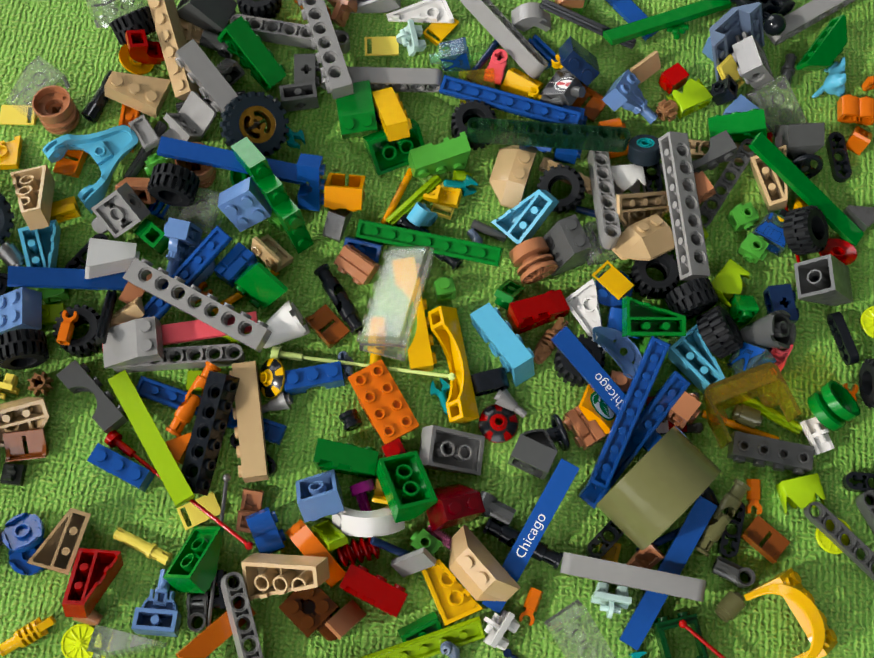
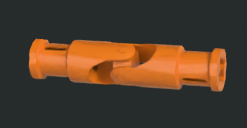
M208 361L205 362L206 366L202 373L197 375L185 395V401L179 405L174 413L175 417L171 424L165 428L166 431L177 437L182 436L181 432L186 424L190 423L195 414L196 407L201 402L202 395L199 398L191 392L200 387L203 394L209 371L221 372L222 370Z

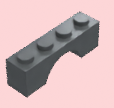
M727 130L711 137L709 140V150L706 155L692 161L694 173L704 172L708 169L713 170L720 163L731 161L736 156L737 146ZM660 163L661 174L664 177L662 163Z
M74 360L56 374L57 377L73 394L78 392L93 393L96 397L97 407L92 418L107 434L113 430H118L129 421L124 416L126 414L120 404L116 406L112 402L115 398L108 390L104 392L100 388L103 384L96 376L92 378L88 374L91 370L84 362L79 364Z

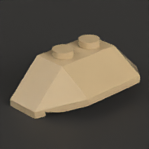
M519 142L499 149L489 183L501 206L512 209L522 201L538 151L536 147H526Z
M666 191L616 194L617 213L624 230L629 225L654 214L659 215L663 219L664 215L669 212Z
M654 214L629 225L621 233L615 248L611 250L621 260H653L675 249L672 228L659 215Z
M25 397L0 404V448L5 447L3 432L38 429L45 426L50 414L44 398Z
M463 525L451 538L449 570L476 601H507L521 588L466 525Z

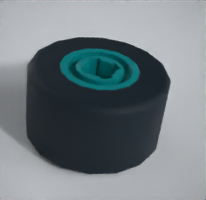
M647 134L631 138L628 145L629 161L638 166L657 164L661 159L658 138Z

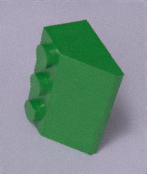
M411 119L412 129L409 130L410 137L389 142L384 129L363 137L368 155L378 176L409 165V151L425 145L419 124L414 119Z
M417 451L378 459L376 474L395 523L415 519L438 502Z

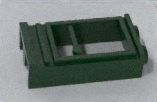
M689 611L678 613V618L671 620L670 616L657 618L658 623L652 624L662 658H672L664 630L680 627V620H685L687 625L690 624L691 628L703 638L697 613L690 615ZM694 637L699 656H696V658H709L706 646Z

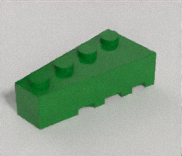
M242 16L226 26L218 36L217 40L228 45L227 50L232 55L236 54L239 57L240 64L244 68L251 70V76L266 92L287 76L284 67L277 63L273 53L264 46L261 37L254 33L250 23L244 20Z

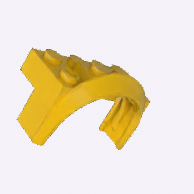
M792 567L777 574L771 580L751 589L744 595L746 601L766 594L783 596L811 643L808 651L793 658H822L828 655L838 643L835 632L827 625L825 615L817 608L814 597L803 587L799 574L793 571Z

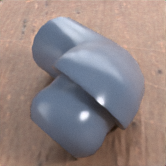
M471 228L466 233L472 242L483 244V239L474 228Z
M346 351L339 352L337 360L354 362ZM342 365L344 369L343 377L348 379V376L354 372V366Z
M445 641L441 644L440 651L443 655L445 654L449 658H460L458 646L451 641Z

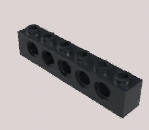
M209 371L181 471L195 494L208 496L240 380V378L228 374Z

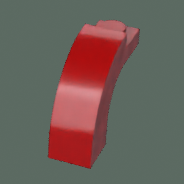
M145 29L126 30L129 55L133 60L152 65L161 64L162 61H165L160 43L148 41Z

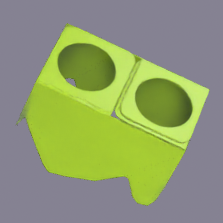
M691 78L684 85L683 93L673 90V96L670 95L669 98L666 95L668 100H673L677 104V116L679 119L708 106L713 98L700 79L695 81Z
M731 259L727 261L711 282L719 301L728 307H731V304L726 298L731 299L733 294H741L742 287H746L740 275L751 279L748 276L750 272Z
M818 473L783 480L775 485L785 514H787V502L794 509L797 506L803 509L809 503L816 502L815 493L824 505L823 500L826 497Z

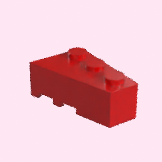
M561 289L556 291L550 290L545 294L511 302L507 318L516 335L555 321L558 317H565L568 315L570 308Z
M78 549L62 601L65 617L88 618L124 565L121 551Z
M350 564L339 587L354 597L397 618L408 597V594L405 593L406 589L398 584L394 586L388 584V579L378 574L375 577L368 573L369 570L361 565L357 567Z

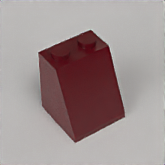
M459 483L433 489L438 502L426 510L432 532L469 523L486 512L480 492Z

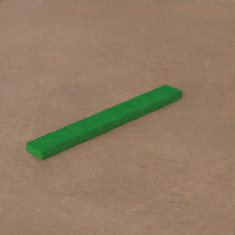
M701 0L603 31V37L613 46L731 8V2L729 0Z
M762 132L757 134L749 148L808 206H817L825 216L827 224L843 240L851 243L854 247L857 246L864 232Z
M359 219L356 238L500 267L504 249Z

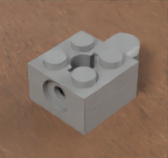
M744 31L742 32L743 40L739 34L735 36L737 43L732 45L734 50L732 56L734 61L738 62L739 67H737V71L740 77H743L746 84H750L755 89L773 80L774 77L763 48L753 35L749 36Z
M126 182L91 208L97 216L91 224L95 232L104 234L109 231L116 239L142 221L151 212Z

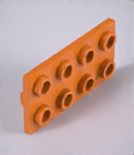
M382 359L348 376V380L357 395L362 409L375 432H378L384 445L419 427L418 421Z

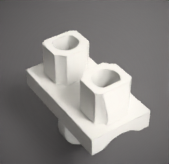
M816 417L800 422L810 446L814 447L815 456L835 448L828 434L830 432L829 429L825 428Z
M503 609L500 615L494 613L491 619L485 616L483 621L488 625L484 631L488 635L483 642L493 648L497 647L501 650H506L509 640L503 637L506 630L515 633L520 627L519 622L514 618L515 615Z

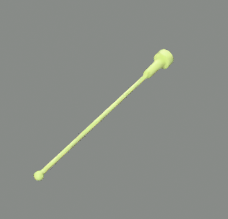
M278 346L272 347L270 359H277L279 361L281 359L311 360L327 363L341 361L342 365L358 367L371 365L304 356L302 353L282 351V347ZM386 366L389 371L449 378L451 381L456 379L454 373L443 374Z

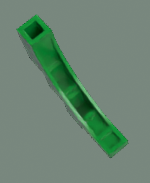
M247 137L233 144L231 148L237 160L253 179L273 209L296 252L299 254L314 245L305 226L306 222L300 209L289 198L284 185L274 175L263 154Z

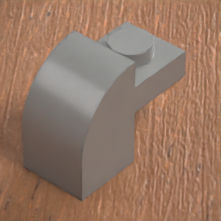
M524 3L511 11L512 24L523 32H526L533 26L546 32L551 29L550 13L540 8V3Z

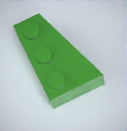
M465 131L461 132L460 136L449 140V137L443 138L444 142L436 145L429 143L411 149L408 162L413 178H425L432 174L441 175L448 171L466 168L471 148Z

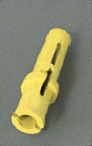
M121 527L113 535V539L146 555V558H152L165 566H168V563L173 558V554L162 550L157 544H151Z

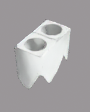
M635 164L611 166L616 194H623L627 189L633 193L640 192V182L644 192H646L643 166Z

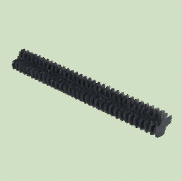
M108 290L106 292L94 338L97 345L106 343L117 300L116 290Z

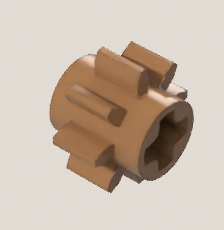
M663 99L656 107V114L661 121L668 120L671 122L678 114V106L673 100L666 101V99Z
M42 372L41 375L34 373V376L28 379L31 385L28 387V390L34 391V395L37 397L40 393L47 396V392L50 389H54L51 386V382L54 380L48 377V374Z

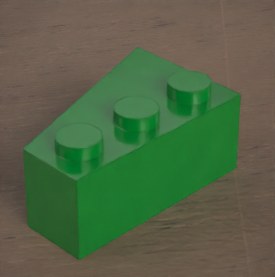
M751 109L747 112H733L729 115H715L708 118L710 138L727 130L734 142H743L745 139L754 140L757 134L761 132L767 137L764 109Z
M628 296L622 298V337L686 336V316Z
M318 438L313 462L318 470L329 471L334 469L336 473L376 479L380 454L373 447L361 448L354 444H344Z

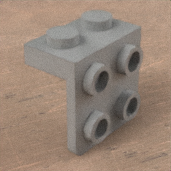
M191 91L178 113H166L163 119L171 129L180 135L182 140L200 142L217 113L197 92Z

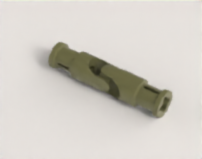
M736 478L734 479V485L729 493H726L694 549L706 557L709 556L708 552L713 544L718 542L726 526L742 504V498L747 491L751 490L747 484ZM728 508L727 515L722 513V510Z

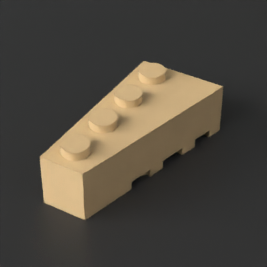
M47 165L11 172L10 175L13 179L12 182L18 198L19 208L30 231L49 227L55 181Z
M253 553L241 561L242 574L249 601L257 598H267L276 594L282 595L291 591L297 592L317 588L330 578L328 557Z

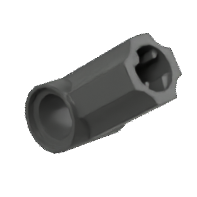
M207 30L203 31L200 39L201 46L217 51L224 58L233 57L227 50L228 45L217 40L218 34Z
M481 491L480 495L486 511L481 515L492 517L509 526L516 510L498 501L492 494Z
M721 556L717 557L711 573L734 583L738 588H746L752 585L756 578L752 569L742 567ZM740 573H745L748 576L747 583L740 580Z

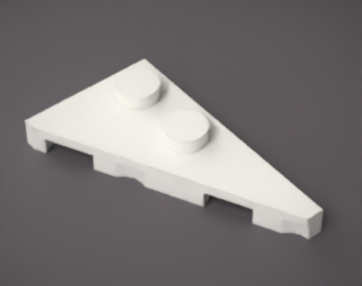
M423 0L386 14L388 22H407L408 19H411L416 23H455L446 0Z
M591 279L565 300L571 313L587 335L592 337L591 340L593 341V328L603 326L596 282L594 279Z

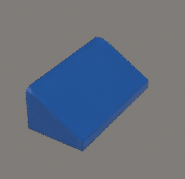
M352 236L345 237L344 245H353L373 261L379 263L383 249L382 243Z

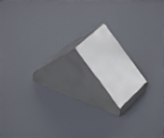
M848 205L843 211L863 232L874 223V207Z
M341 208L338 210L330 209L327 214L323 236L340 242L353 212Z

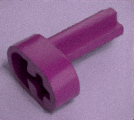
M373 479L350 486L352 497L356 496L360 511H372L367 492L376 489Z

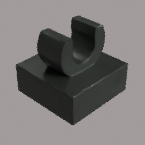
M4 463L0 483L23 486L27 466Z

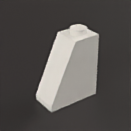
M89 238L85 279L126 272L134 258L139 260L140 251H136L137 243Z

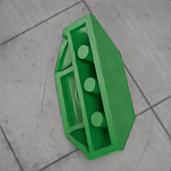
M844 14L830 20L826 28L820 33L795 68L797 70L818 71L823 68L827 69L835 63V58L843 52V47L848 42L846 16Z

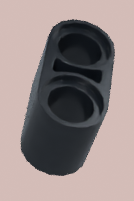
M496 368L471 375L475 396L495 393L500 389L503 391L505 388L508 389L510 387L505 368Z

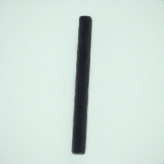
M542 0L540 3V8L603 36V31L612 29L551 0ZM632 39L619 44L632 49L635 46L636 40Z

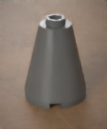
M776 310L741 328L740 333L744 343L756 347L787 349L796 340L795 323H791L789 319L791 315L788 312Z

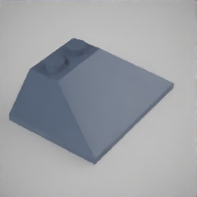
M756 2L732 7L709 28L716 82L722 80L716 67L729 54L732 55L734 52L732 45L737 43L736 35L739 34L743 40L742 32L746 31L749 36L753 35L761 47L765 45L762 3Z

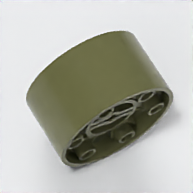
M673 426L596 506L642 551L665 532L715 480L721 470Z

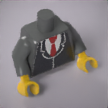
M556 54L555 58L558 62H554L551 59V64L553 68H560L561 70L556 71L540 94L538 87L532 86L531 92H528V98L538 99L541 102L560 107L564 105L572 106L577 97L582 98L585 96L586 90L580 80L561 65L560 56Z

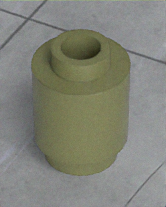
M736 404L731 419H734L736 423L754 429L756 426H760L763 416L760 410L744 404Z
M729 591L716 605L717 608L714 611L720 619L728 623L746 606L744 603L745 598L737 591Z

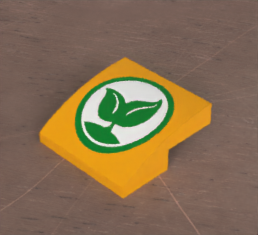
M588 384L578 407L588 421L596 420L604 433L608 434L616 415Z

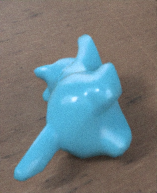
M842 57L839 63L835 61L831 67L824 69L829 75L826 77L823 85L812 95V98L819 97L823 92L829 95H836L837 97L844 95L846 73L845 57Z

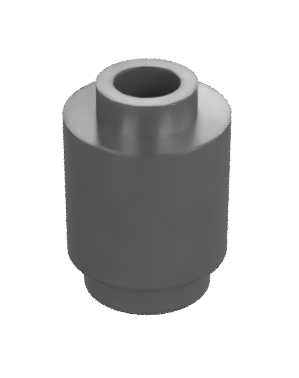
M7 241L0 246V259L7 266H22L25 263L23 261L25 259L24 255L13 243L11 244Z

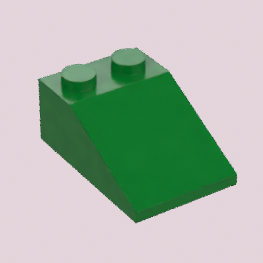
M369 80L353 83L354 94L336 99L343 139L366 136L378 131Z
M260 262L249 266L233 283L236 285V291L243 296L247 295L251 299L249 302L257 309L259 307L261 309L266 308L288 290Z
M195 526L163 578L178 592L205 594L216 576L224 528L221 526Z

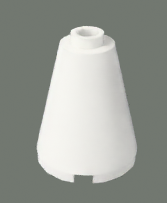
M290 300L265 322L269 325L267 329L272 333L263 348L267 349L310 333L307 323L303 325L302 314Z

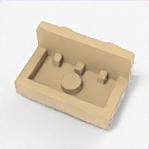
M269 234L260 239L257 236L252 238L250 249L275 273L293 262V257Z

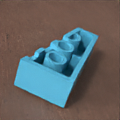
M487 303L470 314L472 325L485 343L489 342V348L495 358L500 357V362L503 365L502 368H505L506 374L508 372L512 374V382L516 387L535 375L533 359L535 356L533 351L523 345L520 335L514 334L510 323L501 318V313L497 307L493 308L490 303Z

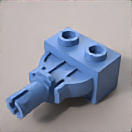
M627 69L613 82L602 100L614 112L622 107L632 111L635 115L640 113L649 124H652L658 115L647 106L648 101L643 97L638 87L640 80Z
M170 217L164 226V236L169 238L168 255L166 254V258L169 261L166 271L169 272L168 276L171 277L179 268L180 263L182 264L185 261L184 256L187 254L189 246L196 248L199 246L203 230L189 221Z
M165 569L160 570L156 589L150 590L149 597L144 601L141 608L135 607L131 627L135 634L178 637L182 616L174 600L176 593L175 591H170V584L163 578L166 573Z

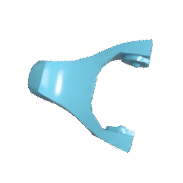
M120 125L87 135L66 134L46 144L42 151L51 163L61 160L68 150H83L94 159L100 168L101 177L95 184L84 187L78 194L80 201L92 214L91 208L103 200L116 167L136 147L138 137L130 127Z

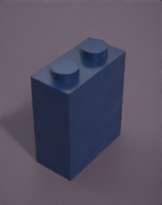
M571 36L559 48L561 65L586 86L600 74L597 58Z

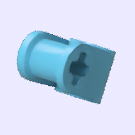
M417 202L406 218L415 226L430 227L438 218V214L432 212L425 203Z

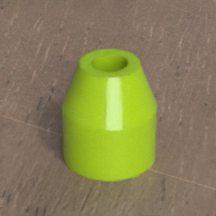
M454 170L453 180L464 181L466 175L471 176V173L464 170Z

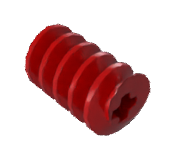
M359 537L358 543H356L354 538H351L350 545L346 544L337 548L339 561L342 562L344 567L348 566V560L355 565L356 558H358L360 563L364 562V556L369 561L372 560V554L377 559L380 558V549L370 544L372 537H367L366 541Z

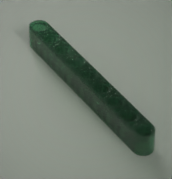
M478 117L470 118L466 129L468 141L474 143L624 152L631 137L630 131L622 127Z

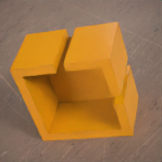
M329 173L324 186V207H328L331 210L347 209L352 212L361 210L365 197L366 176L349 174L348 186H345V174Z

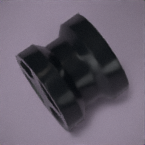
M351 409L339 415L340 421L344 424L343 429L345 432L352 431L363 424L361 419L357 417V409Z

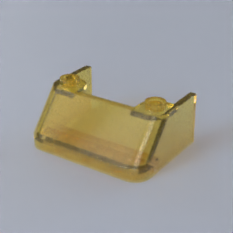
M767 362L712 383L705 389L704 399L707 421L721 449L733 441L725 426L728 417L724 409L758 396L761 403L766 407L780 405L788 422L793 421L802 414L778 366L774 363Z

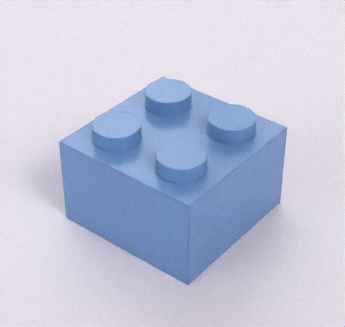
M251 177L219 193L218 208L240 232L272 215L271 206Z
M20 287L0 296V335L16 329H42V292Z
M334 469L296 481L297 504L305 523L344 511L342 490Z

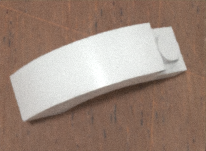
M389 505L373 511H358L344 507V511L332 515V523L341 529L343 534L349 536L379 537L394 534L405 529V521L395 523Z

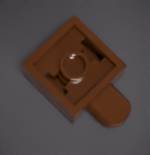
M320 587L293 592L278 607L307 638L311 639L318 631L328 641L338 639L325 624L340 607Z

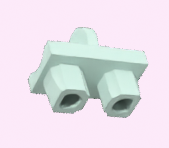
M408 19V25L400 30L396 40L398 43L403 44L404 47L407 46L408 55L414 57L416 52H423L425 50L426 42L417 38L423 34L422 25H414V21Z
M598 582L591 596V603L600 604L599 610L605 611L607 618L612 619L613 613L621 614V609H628L629 604L631 605L632 603L628 587L617 586L615 594L608 593L609 584Z

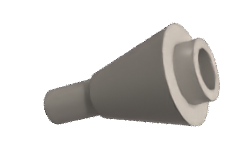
M506 388L503 391L500 389L494 396L496 400L494 404L514 411L522 418L528 413L518 405Z
M282 391L267 404L262 405V413L291 409L293 399L290 393L286 394L285 391Z

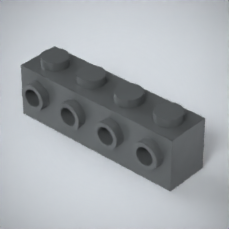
M734 431L729 437L727 458L733 459V462H750L756 467L770 466L775 471L790 470L795 475H805L812 470L813 446Z

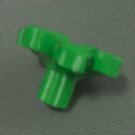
M682 23L666 28V31L672 32L673 38L677 40L680 39L681 34H685L686 30H689V25Z

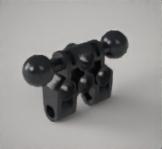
M730 0L736 6L756 2L762 3L763 28L771 36H778L785 30L786 20L784 16L789 14L795 6L793 0Z

